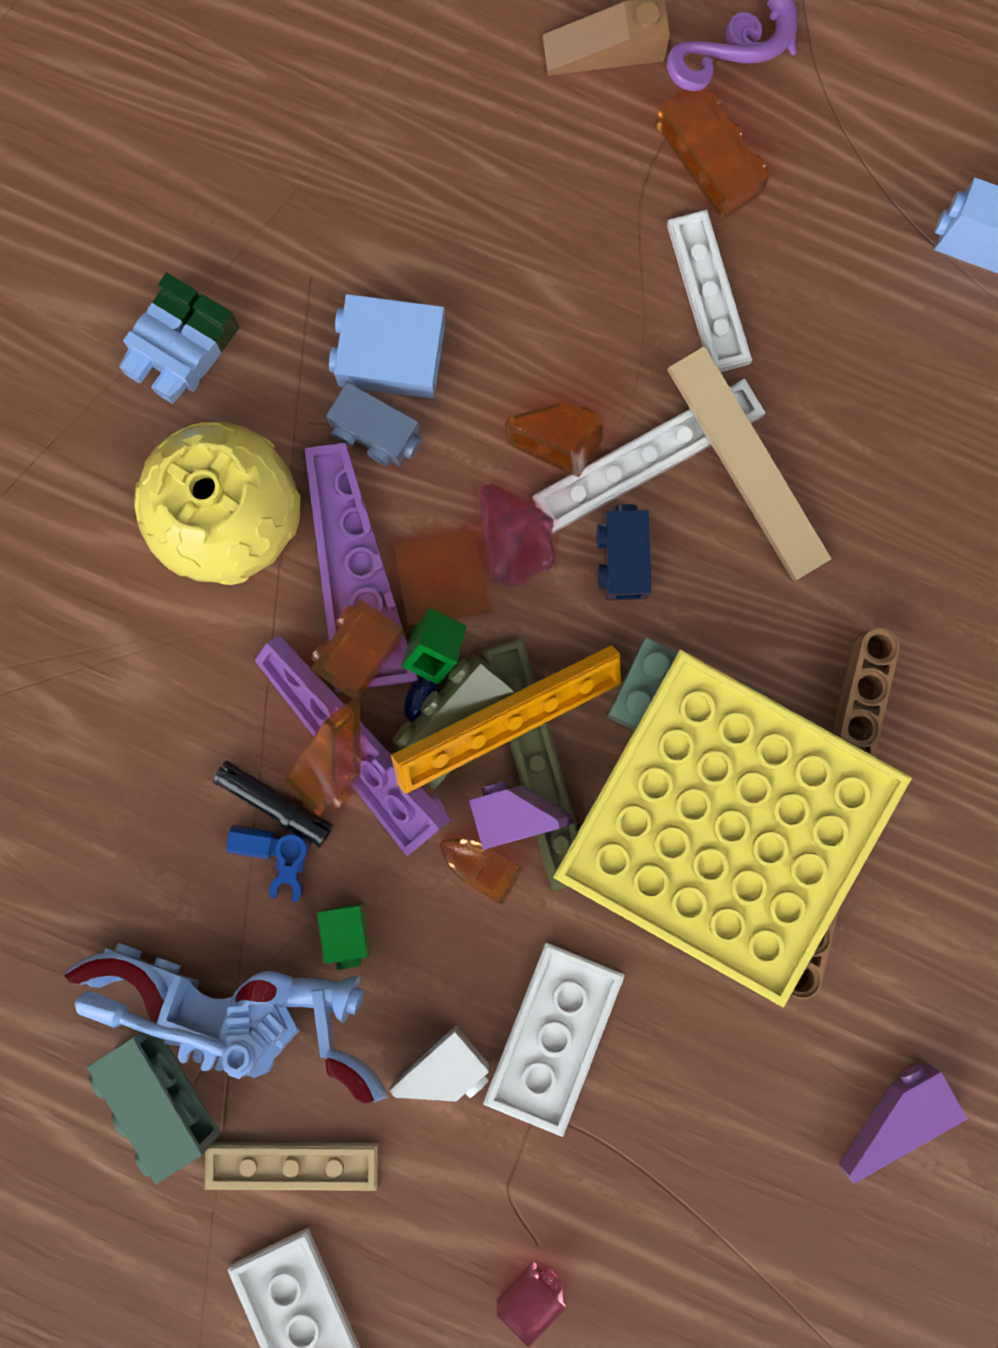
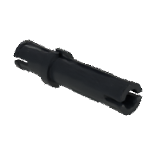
M225 761L223 763L224 768L220 767L214 776L213 784L220 786L279 822L278 827L285 831L291 829L319 848L324 844L323 840L326 841L333 830L334 824L304 808V802L297 798L294 800L289 799L239 769L230 761Z

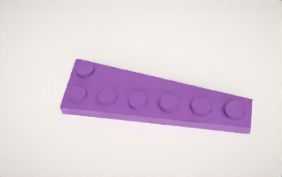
M345 443L304 448L335 692L342 693L418 682L417 674L401 667L408 643L348 448Z
M280 635L265 644L255 662L406 856L414 852L451 821L445 813L444 805L435 795H428L422 787L407 794L403 793L397 784L391 754Z

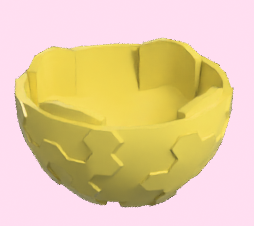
M202 422L189 425L169 435L153 449L145 461L139 482H136L134 506L138 527L151 552L169 570L195 581L234 585L245 582L250 576L275 562L289 540L296 535L300 522L301 494L298 493L290 469L274 449L275 446L271 441L249 428L228 422ZM203 478L212 479L215 483L213 494L207 499L195 498L193 488L196 482Z

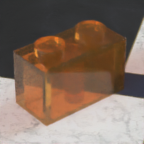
M361 599L355 607L349 604L344 609L336 622V625L340 627L331 641L324 639L311 657V660L315 662L311 670L356 702L405 635L403 628Z

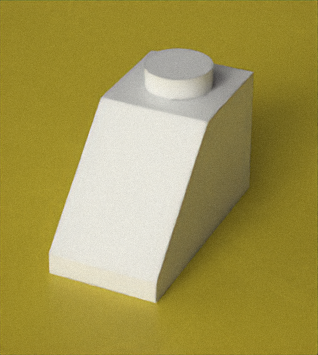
M456 1025L392 1082L389 1091L396 1098L457 1101L464 1094L471 1098L489 1081L485 1075L489 1073L490 1064Z

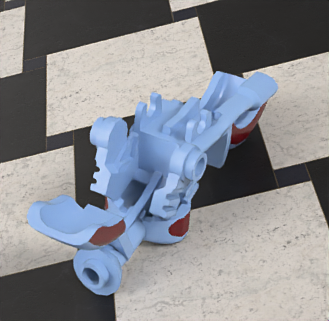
M121 943L117 944L115 950L105 948L104 953L86 957L64 972L65 978L71 984L83 985L86 983L90 987L101 988L115 981H128L141 994L150 1020L130 1013L126 1004L90 991L79 995L75 1001L76 1012L79 1015L113 1028L124 1025L139 1032L166 1039L165 1044L180 1046L178 1059L181 1063H187L190 1053L194 1050L193 1060L196 1063H202L200 1067L202 1071L211 1070L217 1057H219L215 1070H224L229 1076L237 1079L246 1075L256 1078L270 1072L276 1057L293 1037L301 1031L297 1027L288 1007L314 1008L319 1053L321 1058H325L327 1075L342 1083L360 1103L377 1102L389 1097L384 1084L368 1064L352 1054L335 1049L331 1011L334 1012L335 1017L342 1024L350 1014H357L365 993L364 990L360 989V976L348 977L336 982L318 978H294L276 971H262L244 982L235 991L233 997L213 999L204 995L197 988L199 980L178 973L181 965L156 957L154 964L141 960V950Z

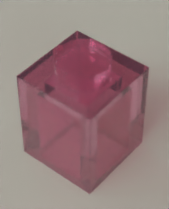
M532 1262L497 1299V1316L529 1348L566 1309L564 1292L562 1291L565 1287L552 1270L546 1267L542 1271Z

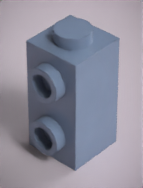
M346 382L326 415V419L331 429H333L331 434L335 438L349 446H353L355 442L368 449L366 454L370 458L384 466H388L391 462L401 468L406 458L410 460L414 458L422 444L423 439L419 437L421 432L418 421Z

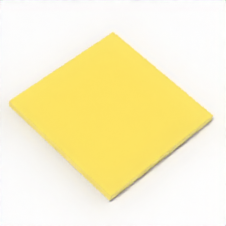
M679 650L554 873L553 878L784 1008L912 777L683 650Z

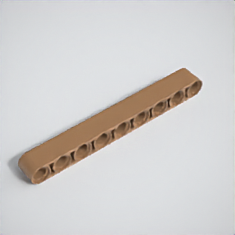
M886 628L872 629L854 640L831 731L832 734L874 757L900 651V643L897 636ZM869 639H875L882 645L883 654L880 659H876L869 654L867 649ZM861 678L869 680L874 688L870 700L863 698L859 694L858 683ZM853 718L859 720L864 727V735L859 741L853 739L848 731V724ZM839 910L806 967L807 979L805 983L800 987L794 988L791 996L797 999H809L819 992L823 982Z

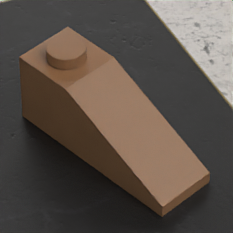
M665 0L624 1L543 34L542 40L547 76L663 62L670 37Z

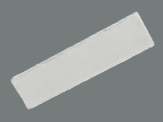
M707 209L669 219L667 223L668 232L702 346L706 347L720 372L750 365L752 357Z

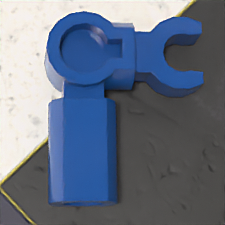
M232 825L228 836L227 853L270 860L272 855L276 856L275 869L279 870V875L270 884V898H276L279 894L280 884L287 883L293 888L292 901L297 902L303 893V884L298 875L300 872H304L305 860L310 851L308 839L296 832L287 833L283 837H276L275 831Z

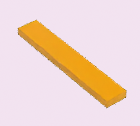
M611 645L392 754L391 758L398 786L404 794H407L622 684L620 653Z

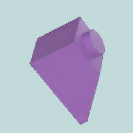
M506 781L482 787L483 796L469 800L483 850L556 830L574 823L572 815L523 785L508 789Z

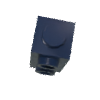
M633 504L616 505L613 507V511H606L604 524H597V548H605V564L598 565L599 589H606V600L648 599L652 593L649 510H638V506Z

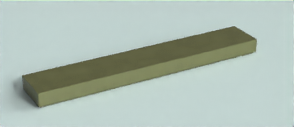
M523 639L483 650L486 663L509 681L516 692L536 683ZM546 722L509 741L521 785L572 815L574 823L536 835L553 892L569 887L553 878V875L575 838L578 827Z

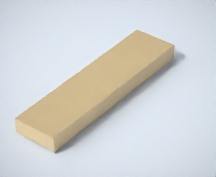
M213 1142L205 1151L204 1190L377 1191L379 1143Z

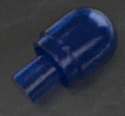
M421 676L418 684L412 682L411 688H408L404 704V713L409 721L413 722L422 713L420 710L421 705L433 691L437 690L440 692V689L434 688L436 683Z

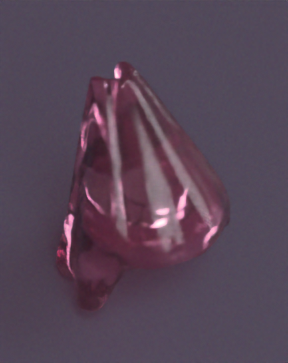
M482 485L479 488V501L492 580L496 583L501 581L505 587H514L526 583L535 574L549 570L555 563V553L550 537V532L554 527L552 516L531 502L498 485Z

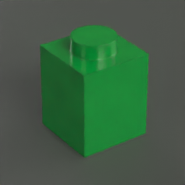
M430 607L411 631L401 667L439 684L458 662L466 625Z
M364 903L318 911L317 916L324 964L336 963L337 970L361 966V958H367L371 954Z

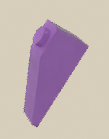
M915 1064L902 1071L900 1074L901 1079L890 1085L839 1163L843 1173L854 1184L968 1119L941 1071L929 1064Z

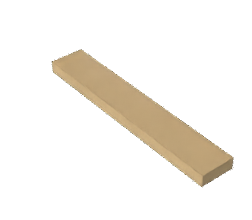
M703 346L667 369L668 373L791 579L796 581L831 560L832 558L706 347Z

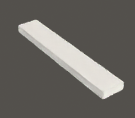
M746 379L730 386L750 423L759 420L765 415V411ZM691 409L533 495L532 500L553 534L712 445Z

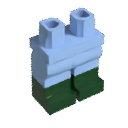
M166 272L158 284L159 293L146 313L137 320L133 331H129L123 340L128 347V351L119 367L126 376L138 383H142L152 367L161 372L151 388L160 397L173 404L186 388L194 393L200 384L199 380L209 371L239 330V326L231 311L202 293L199 295L197 290Z

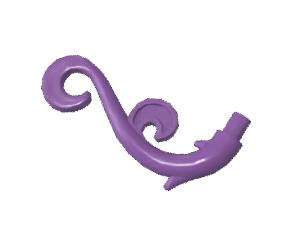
M768 0L767 6L771 10L769 18L770 20L775 19V31L764 42H757L762 34V25L757 17L748 12H740L731 18L724 30L725 39L728 44L706 41H688L677 44L672 48L667 58V70L670 78L684 90L692 92L701 91L709 85L713 77L714 66L712 59L709 57L736 63H760L779 56L786 48L792 56L796 55L795 42L798 14L794 0ZM691 53L706 56L701 60L702 69L699 71L690 69L685 64L683 58Z

